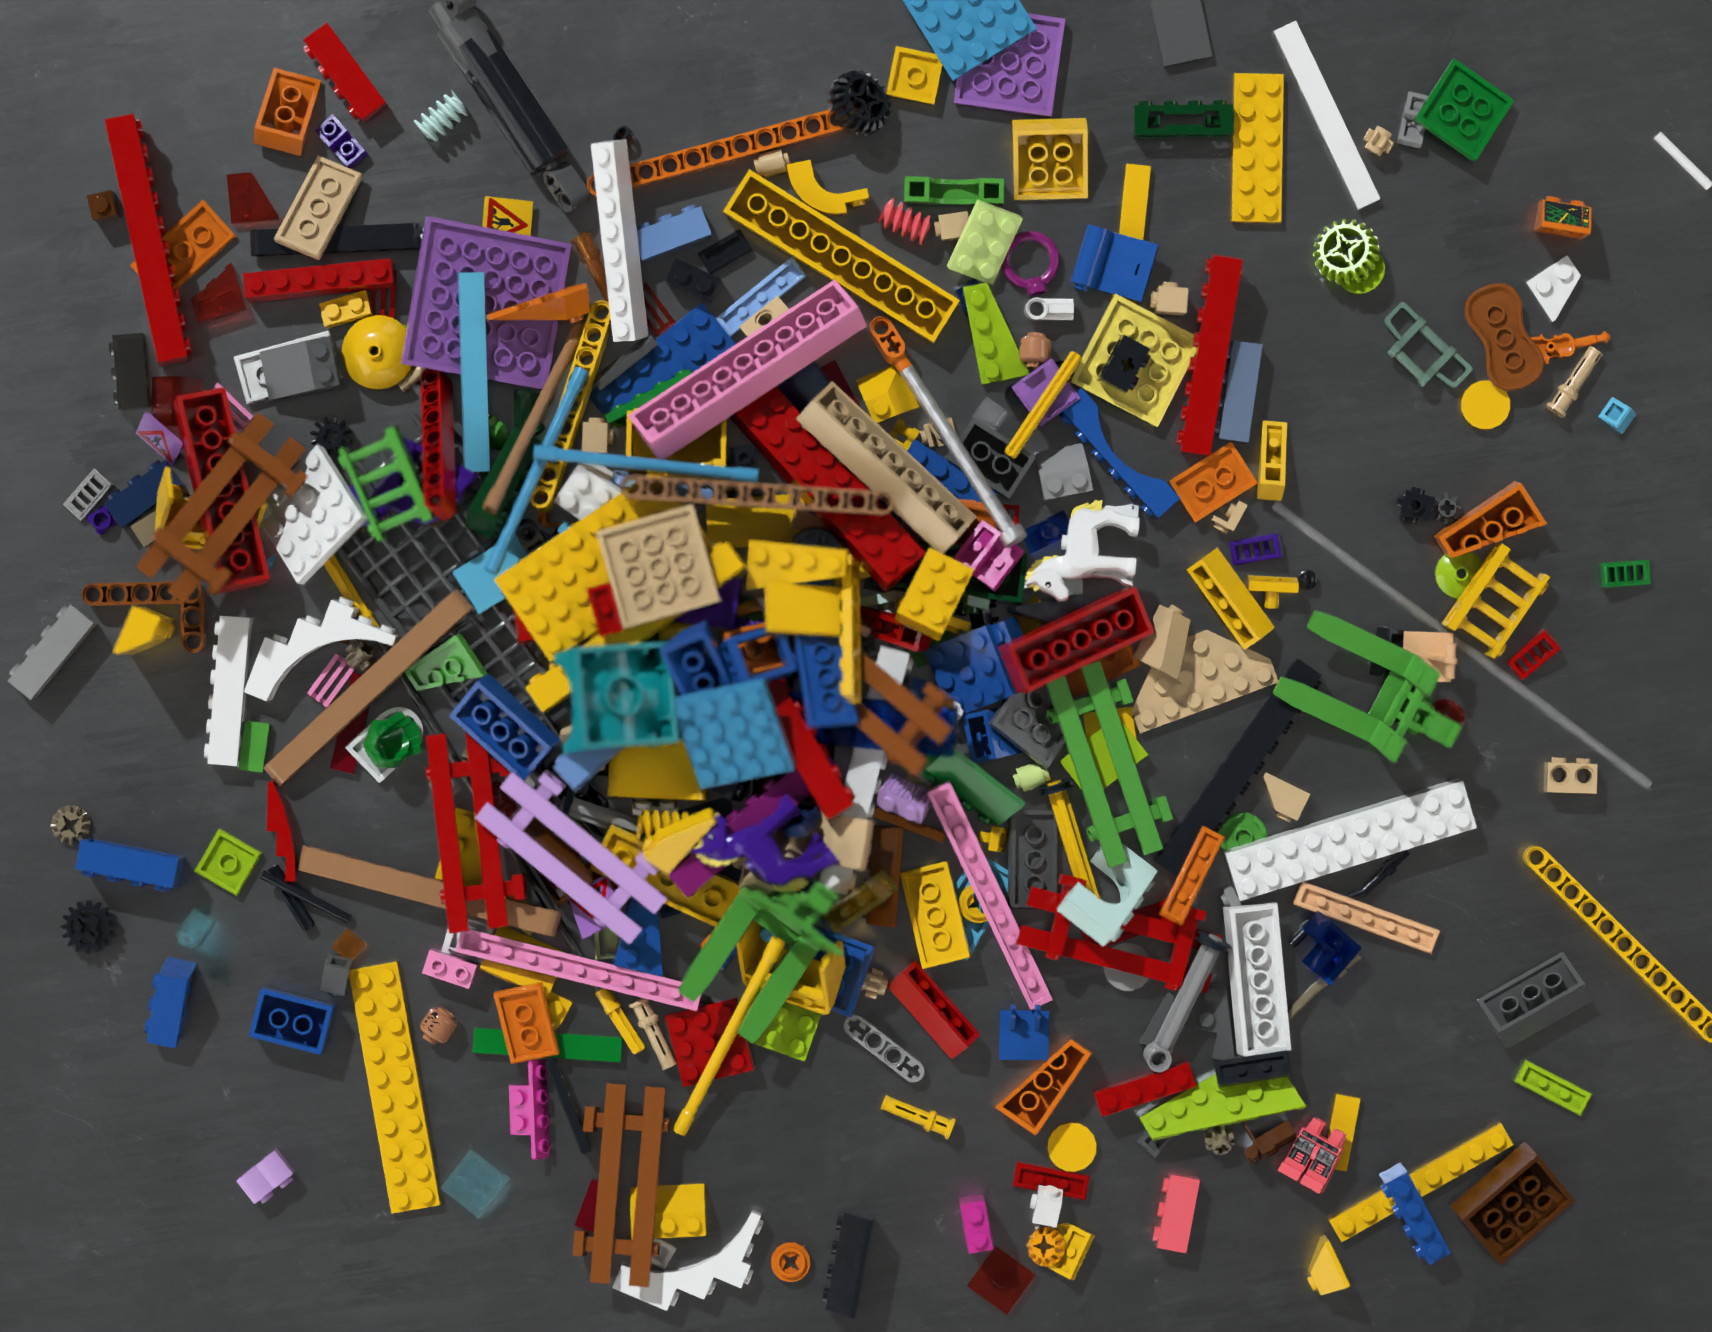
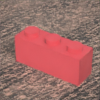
M1169 1172L1168 1178L1164 1177L1161 1192L1165 1193L1164 1202H1159L1157 1216L1161 1217L1159 1227H1154L1152 1241H1156L1157 1248L1181 1253L1187 1252L1200 1183L1199 1178Z

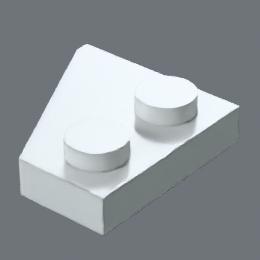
M1567 255L1525 284L1550 322H1553L1558 317L1581 275Z

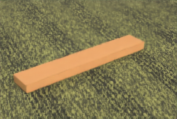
M1305 881L1300 883L1293 904L1430 954H1432L1440 933L1439 929Z

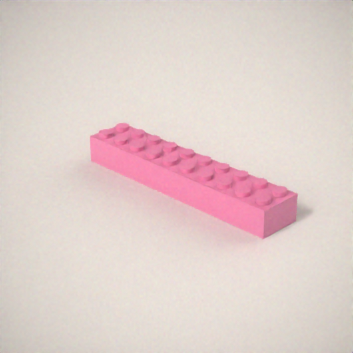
M833 280L629 414L628 417L638 435L656 458L664 460L865 328L867 324L859 307L837 281Z

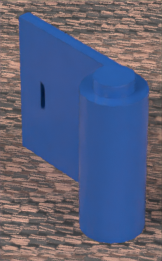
M1087 224L1071 282L1075 283L1074 288L1088 292L1089 288L1143 302L1159 245Z

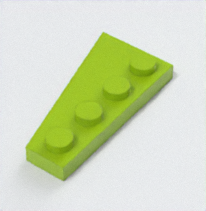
M987 282L962 287L981 384L1029 375L1030 373L1025 363L1019 360L1017 345Z

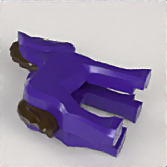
M403 437L416 465L422 454V445ZM455 462L456 503H458L462 499L464 492L476 480L478 474ZM397 471L388 475L374 490L370 499L403 486V483L406 481L402 472L399 473ZM352 484L349 488L364 511L356 489ZM407 494L375 508V511L381 523L387 518L391 509L397 512L395 515L397 516L413 509V506L416 504L412 495L408 496ZM456 505V511L454 515L459 514L458 511L461 509L460 506ZM437 517L429 522H423L422 518H415L413 520L439 528L453 520V518L440 520ZM367 519L354 533L368 532L369 520Z

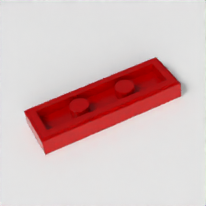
M1017 1161L1012 1186L1038 1191L1039 1185L1054 1186L1057 1189L1063 1190L1064 1197L1085 1200L1090 1175Z

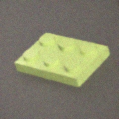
M977 199L948 261L947 267L992 285L1023 218L1020 215Z

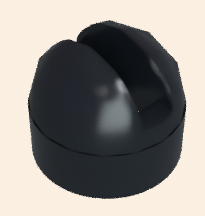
M621 126L615 131L613 140L627 139V147H630V143L635 141V135L627 126Z
M1311 570L1302 571L1297 578L1299 586L1304 590L1313 589L1318 581L1317 575ZM1306 574H1310V586H1306Z

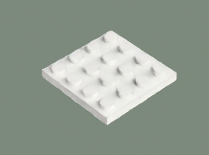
M316 445L292 470L295 474H298L301 470L308 475L304 485L291 500L284 495L286 488L279 484L266 499L267 506L261 521V525L294 579L302 585L368 519L325 448L320 445Z

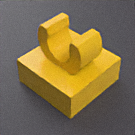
M992 826L991 832L980 831L979 841L988 842V850L1005 852L1008 828Z

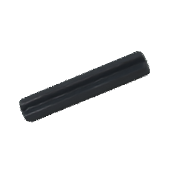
M274 865L267 870L271 874L285 880V875L279 865ZM276 887L302 931L305 932L314 927V922L300 899Z

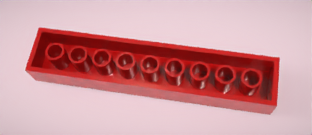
M134 113L104 119L158 365L163 367L187 362V355L192 354L189 338H183L182 331L187 329L183 313L178 314L177 307L181 306L178 288L173 289L171 284L176 282L172 264L167 265L166 261L171 256L167 240L162 241L161 235L166 233L162 216L157 217L156 210H160L157 193H151L150 186H155L151 167L146 168L145 162H150L146 143H140V138H144L141 120H135Z
M776 386L729 417L790 486L869 491L846 465L840 463L838 458L828 448L822 446L812 433L802 427L801 423L796 419L800 415L799 411ZM810 492L801 494L802 500L808 506L814 503L813 494ZM831 493L826 496L825 500L828 506H838L839 498L836 494ZM854 495L851 498V505L856 509H861L864 506V500L861 496ZM876 499V507L882 511L886 510ZM813 511L885 592L920 565L924 559L925 552L890 513L886 515H866Z

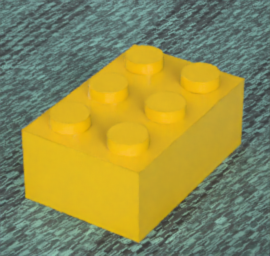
M929 548L894 620L940 641L971 579L974 569Z

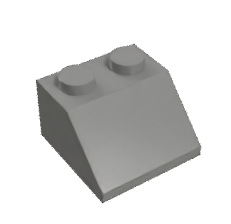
M1083 443L1034 452L1043 501L1093 491Z

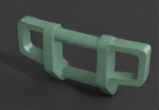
M1405 302L1399 303L1384 319V324L1398 340L1389 349L1387 354L1391 358L1395 357L1418 379L1417 383L1421 387L1433 376H1436L1451 388L1457 387L1470 374L1472 367L1456 353L1457 350L1452 345L1449 347L1425 324L1427 321L1422 316L1419 317ZM1400 309H1404L1416 321L1403 336L1391 324V318ZM1417 331L1424 335L1442 353L1439 359L1426 372L1418 367L1401 350ZM1451 357H1454L1465 368V372L1455 382L1450 381L1438 372Z

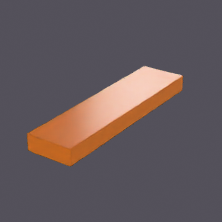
M1204 826L1201 827L1159 915L1179 925L1183 924L1225 838L1224 836Z

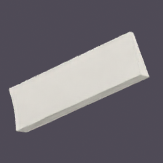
M1272 902L1223 907L1226 943L1232 946V948H1227V952H1229L1227 956L1237 1054L1246 1057L1285 1050L1289 1051L1291 1050L1278 904Z

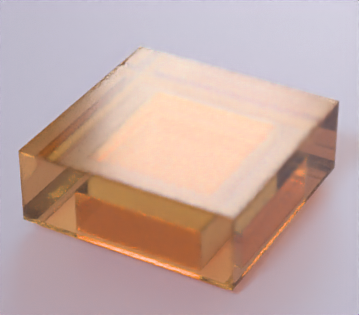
M347 928L331 948L342 957L354 960L367 943Z

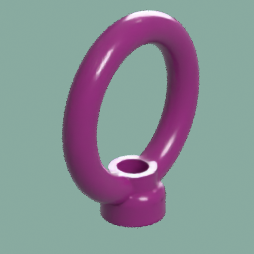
M1024 231L1015 235L1001 268L1006 278L1012 284L1027 289L1028 296H1036L1048 291L1046 284L1055 277L1059 269L1060 256L1055 243L1048 236L1036 231ZM1025 241H1036L1047 249L1050 256V264L1042 276L1023 279L1013 271L1010 259L1014 248L1018 244Z

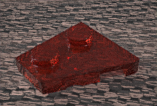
M232 263L228 264L216 279L213 278L203 291H199L191 299L199 325L247 310Z

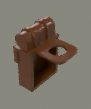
M1288 1120L1256 1139L1245 1121L1242 1122L1243 1127L1254 1143L1245 1151L1246 1160L1250 1164L1258 1163L1260 1156L1263 1161L1278 1153L1280 1148L1296 1139L1295 1131Z

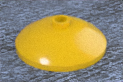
M383 315L369 316L356 322L347 332L341 350L342 362L349 376L358 384L376 390L391 388L404 380L412 369L410 365L401 364L407 328L399 321ZM375 346L378 347V353L372 355L371 349Z

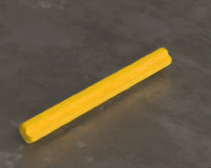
M1073 351L1070 352L1006 447L1005 453L1014 459L1018 456L1081 362L1082 357Z

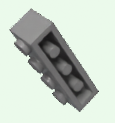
M70 604L69 607L65 605L58 612L56 623L53 626L48 625L40 635L42 640L38 645L33 644L26 651L25 656L27 658L22 664L17 663L9 672L11 677L8 682L30 700H35L97 625L94 620L75 605Z

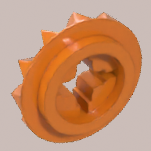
M785 1242L773 1252L771 1267L779 1279L786 1282H795L802 1279L808 1273L810 1256L805 1247L798 1243ZM783 1254L790 1258L798 1254L795 1263L799 1269L797 1270L795 1267L789 1266L783 1270L786 1264Z

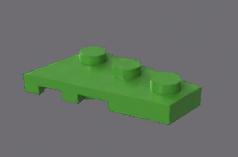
M458 633L419 659L405 674L416 691L452 682L457 683L466 679L484 677L487 675V672L462 634Z

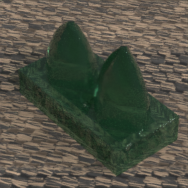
M531 389L514 390L513 429L515 427L522 431L540 394L532 392ZM542 422L539 423L533 437L539 435L545 429Z

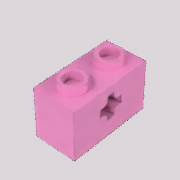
M432 948L429 950L422 973L469 989L472 987L479 963Z

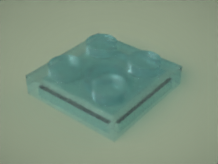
M471 1148L440 1189L476 1217L480 1218L510 1178Z

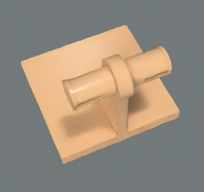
M1403 632V648L1419 655L1429 665L1435 667L1441 673L1437 682H1451V679H1455V664H1458V658H1456L1457 644L1453 643L1454 633Z

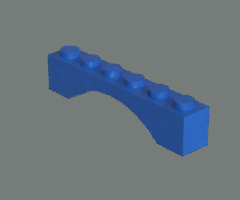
M1080 388L1077 391L1080 399L1062 411L1059 417L1067 426L1072 424L1078 430L1075 435L1083 444L1088 442L1094 448L1092 454L1099 462L1102 463L1105 460L1111 467L1108 472L1117 481L1122 479L1127 485L1124 488L1125 491L1133 499L1138 497L1144 504L1141 506L1142 510L1150 518L1154 515L1158 519L1180 497L1165 480L1151 478L1136 472L1126 466L1114 454L1101 430L1098 405Z

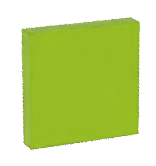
M219 828L194 872L238 896L262 852Z

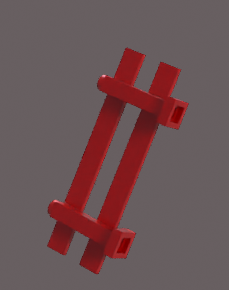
M466 731L468 761L449 763L446 733L426 736L429 766L426 767L427 781H431L444 888V890H440L442 905H446L449 934L469 931L466 902L485 900L488 929L509 926L505 897L515 896L517 901L528 899L524 874L512 875V881L503 882L498 837L477 819L475 820L483 884L464 887L451 779L471 777L476 817L487 802L495 808L491 774L500 773V776L503 778L511 774L495 757L489 758L488 751Z
M1060 873L1058 883L1063 884L1061 893L1031 886L1026 905L1055 913L1051 932L1021 925L1016 944L1045 951V957L1054 960H1060L1061 956L1162 981L1165 982L1164 988L1179 991L1190 969L1186 967L1191 948L1199 950L1202 943L1196 940L1195 937H1200L1201 934L1198 931L1203 930L1196 929L1198 920L1204 921L1206 911L1191 907L1182 925L1133 913V917L1125 926L1121 925L1120 928L1123 931L1174 943L1170 963L1067 936L1071 921L1056 909L1078 882L1086 887L1087 880ZM1203 931V932H1206V933H1209V934L1216 935V936H1218L1219 938H1222V935H1218V934H1215V933ZM1209 973L1201 992H1208L1212 977L1211 973Z

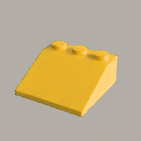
M1087 119L1012 120L1014 200L1088 198Z

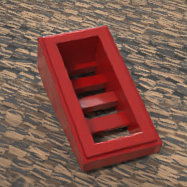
M1544 628L1513 655L1507 663L1524 680L1560 651L1561 645ZM1542 639L1550 645V650H1547L1540 642ZM1535 645L1544 654L1542 657L1533 649ZM1528 652L1536 662L1532 664L1525 656V653ZM1519 658L1527 665L1528 669L1526 671L1517 662Z

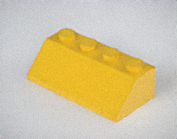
M133 606L113 652L116 654L134 655L166 642V639H171L175 632L176 625L173 624L175 619L148 607Z

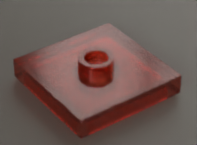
M995 1245L967 1286L1007 1315L1036 1274Z

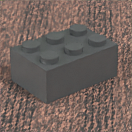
M974 417L960 437L961 442L990 487L1009 500L1036 456L1022 448L1015 459L1011 458L1005 453V449L1011 440ZM950 453L947 460L960 468V466L954 459L953 455Z

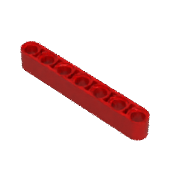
M425 369L420 378L424 505L440 520H447L456 511L452 381L442 371Z

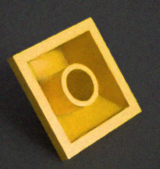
M895 365L888 366L855 380L868 413L877 424L919 408L917 399Z
M1325 1235L1321 1236L1308 1269L1311 1276L1307 1280L1313 1291L1318 1290L1320 1295L1350 1287V1284L1330 1241Z

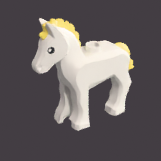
M1095 499L1091 504L1086 502L1076 506L1071 512L1067 535H1062L1061 550H1065V555L1045 556L1043 560H1036L1031 565L1032 568L1027 570L1024 588H1033L1035 592L1040 590L1053 596L1057 601L1064 602L1069 598V590L1064 585L1063 580L1092 577L1116 580L1124 586L1132 587L1133 576L1136 570V558L1099 556L1097 531L1102 527L1114 526L1124 530L1129 536L1137 537L1140 520L1138 517L1139 505H1107L1102 508L1103 501Z

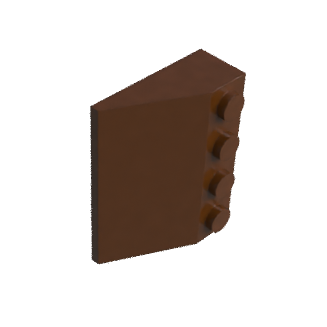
M1523 1142L1451 1204L1450 1207L1501 1265L1575 1200L1526 1142Z

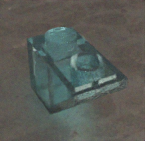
M198 907L194 908L174 935L179 938L177 942L188 949L202 946L218 920Z

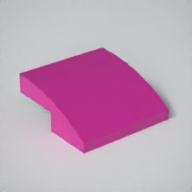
M982 520L953 559L974 569L972 575L987 587L996 591L1025 552L1017 545L1006 548L999 538L1002 533Z

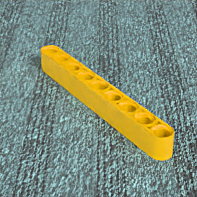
M596 301L590 308L561 400L575 366L585 369L589 374L586 378V384L582 387L575 400L578 403V408L575 411H570L564 424L571 426V430L565 435L560 434L554 447L573 449L612 329L609 303L606 301ZM600 310L609 311L607 317L599 319L596 316ZM600 333L601 338L598 341H589L591 334ZM585 356L594 357L589 365L581 364L582 359ZM547 462L530 499L536 511L546 513L552 510L568 462ZM553 471L556 473L553 480H544V475L547 472ZM542 494L547 495L548 500L542 505L536 503L538 496Z

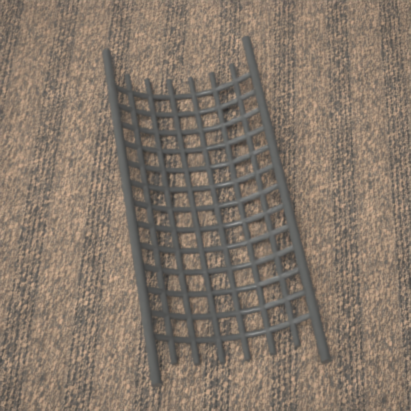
M418 382L412 388L421 399V383ZM417 414L411 416V419L422 432V421ZM454 429V451L458 449L463 456V439ZM422 436L416 439L414 442L421 444ZM384 450L378 452L384 462L374 470L393 463V460L396 459L395 455L389 458ZM421 458L416 463L419 467L417 469L419 475L423 473V461ZM361 460L355 462L363 475L370 473ZM475 472L478 474L481 482L484 483L488 473ZM376 481L370 483L374 490L379 486ZM469 486L465 491L467 495L456 505L461 507L470 500L474 501L481 486L475 490H472ZM392 509L390 511L393 516H395L397 513ZM458 511L459 514L454 516L463 528L449 538L441 527L434 528L443 542L430 552L426 550L418 537L430 529L431 526L425 524L413 532L406 522L400 526L409 537L396 547L391 544L388 538L382 541L389 552L378 561L367 547L374 540L371 535L362 541L357 533H353L351 537L357 546L349 552L343 544L337 550V553L402 639L409 631L406 630L397 616L406 610L417 625L421 619L411 605L423 597L433 610L437 605L428 592L440 582H443L450 593L456 590L447 577L481 552H486L488 547L498 541L502 531L500 534L496 533L497 535L483 543L474 530L465 526L466 519ZM524 528L521 535L525 537L529 529ZM465 533H468L478 548L463 558L453 542ZM413 542L423 557L408 567L398 552ZM448 547L458 562L443 572L432 557ZM361 550L372 564L365 572L353 558ZM392 557L404 571L393 581L382 568V565ZM428 562L438 577L423 587L413 572ZM374 571H377L387 584L379 592L368 578ZM406 577L410 579L419 591L408 600L404 598L396 587ZM390 590L401 603V606L394 612L383 598ZM461 590L460 592L464 596L465 593L463 590ZM498 604L492 606L502 622L492 630L487 632L477 619L479 616L477 612H472L471 610L467 614L468 617L454 626L422 656L424 657L439 647L451 636L457 635L459 630L472 622L482 635L480 639L470 645L472 651L487 642L497 655L496 658L483 667L486 672L499 662H502L512 677L501 685L506 689L516 681L526 695L520 703L525 706L531 701L541 715L538 719L542 723L546 722L558 737L560 730L551 719V716L566 707L573 717V705L570 703L572 702V695L548 713L541 712L526 690L527 685L521 678L534 667L542 675L547 672L541 663L547 658L544 653L536 657L527 644L517 645V642L502 652L491 638L507 627L517 641L515 627L512 624L514 621L513 614L507 617ZM521 647L532 662L517 672L506 657ZM478 678L459 682L461 685L453 691L447 684L437 688L454 710L460 703L456 696L463 690L468 693L471 689L470 685Z

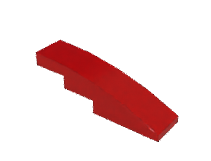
M269 781L267 831H277L276 856H286L285 881H298L297 850L289 813L277 783Z

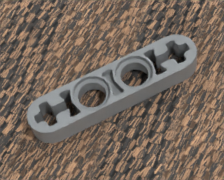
M853 1014L852 1017L845 1019V1032L909 1082H918L923 1078V1064L865 1018L858 1014ZM850 1020H860L859 1026L863 1030L866 1029V1026L871 1028V1030L865 1033L863 1040L858 1038L862 1035L858 1030L855 1029L853 1032L849 1030L850 1024L848 1022ZM871 1034H878L882 1039L881 1044L876 1048L870 1047L867 1043V1038ZM891 1049H897L901 1053V1058L896 1063H892L887 1059V1053ZM905 1056L910 1058L906 1062L911 1067L919 1066V1076L913 1075L909 1077V1070L904 1066L902 1070L897 1068L903 1063Z

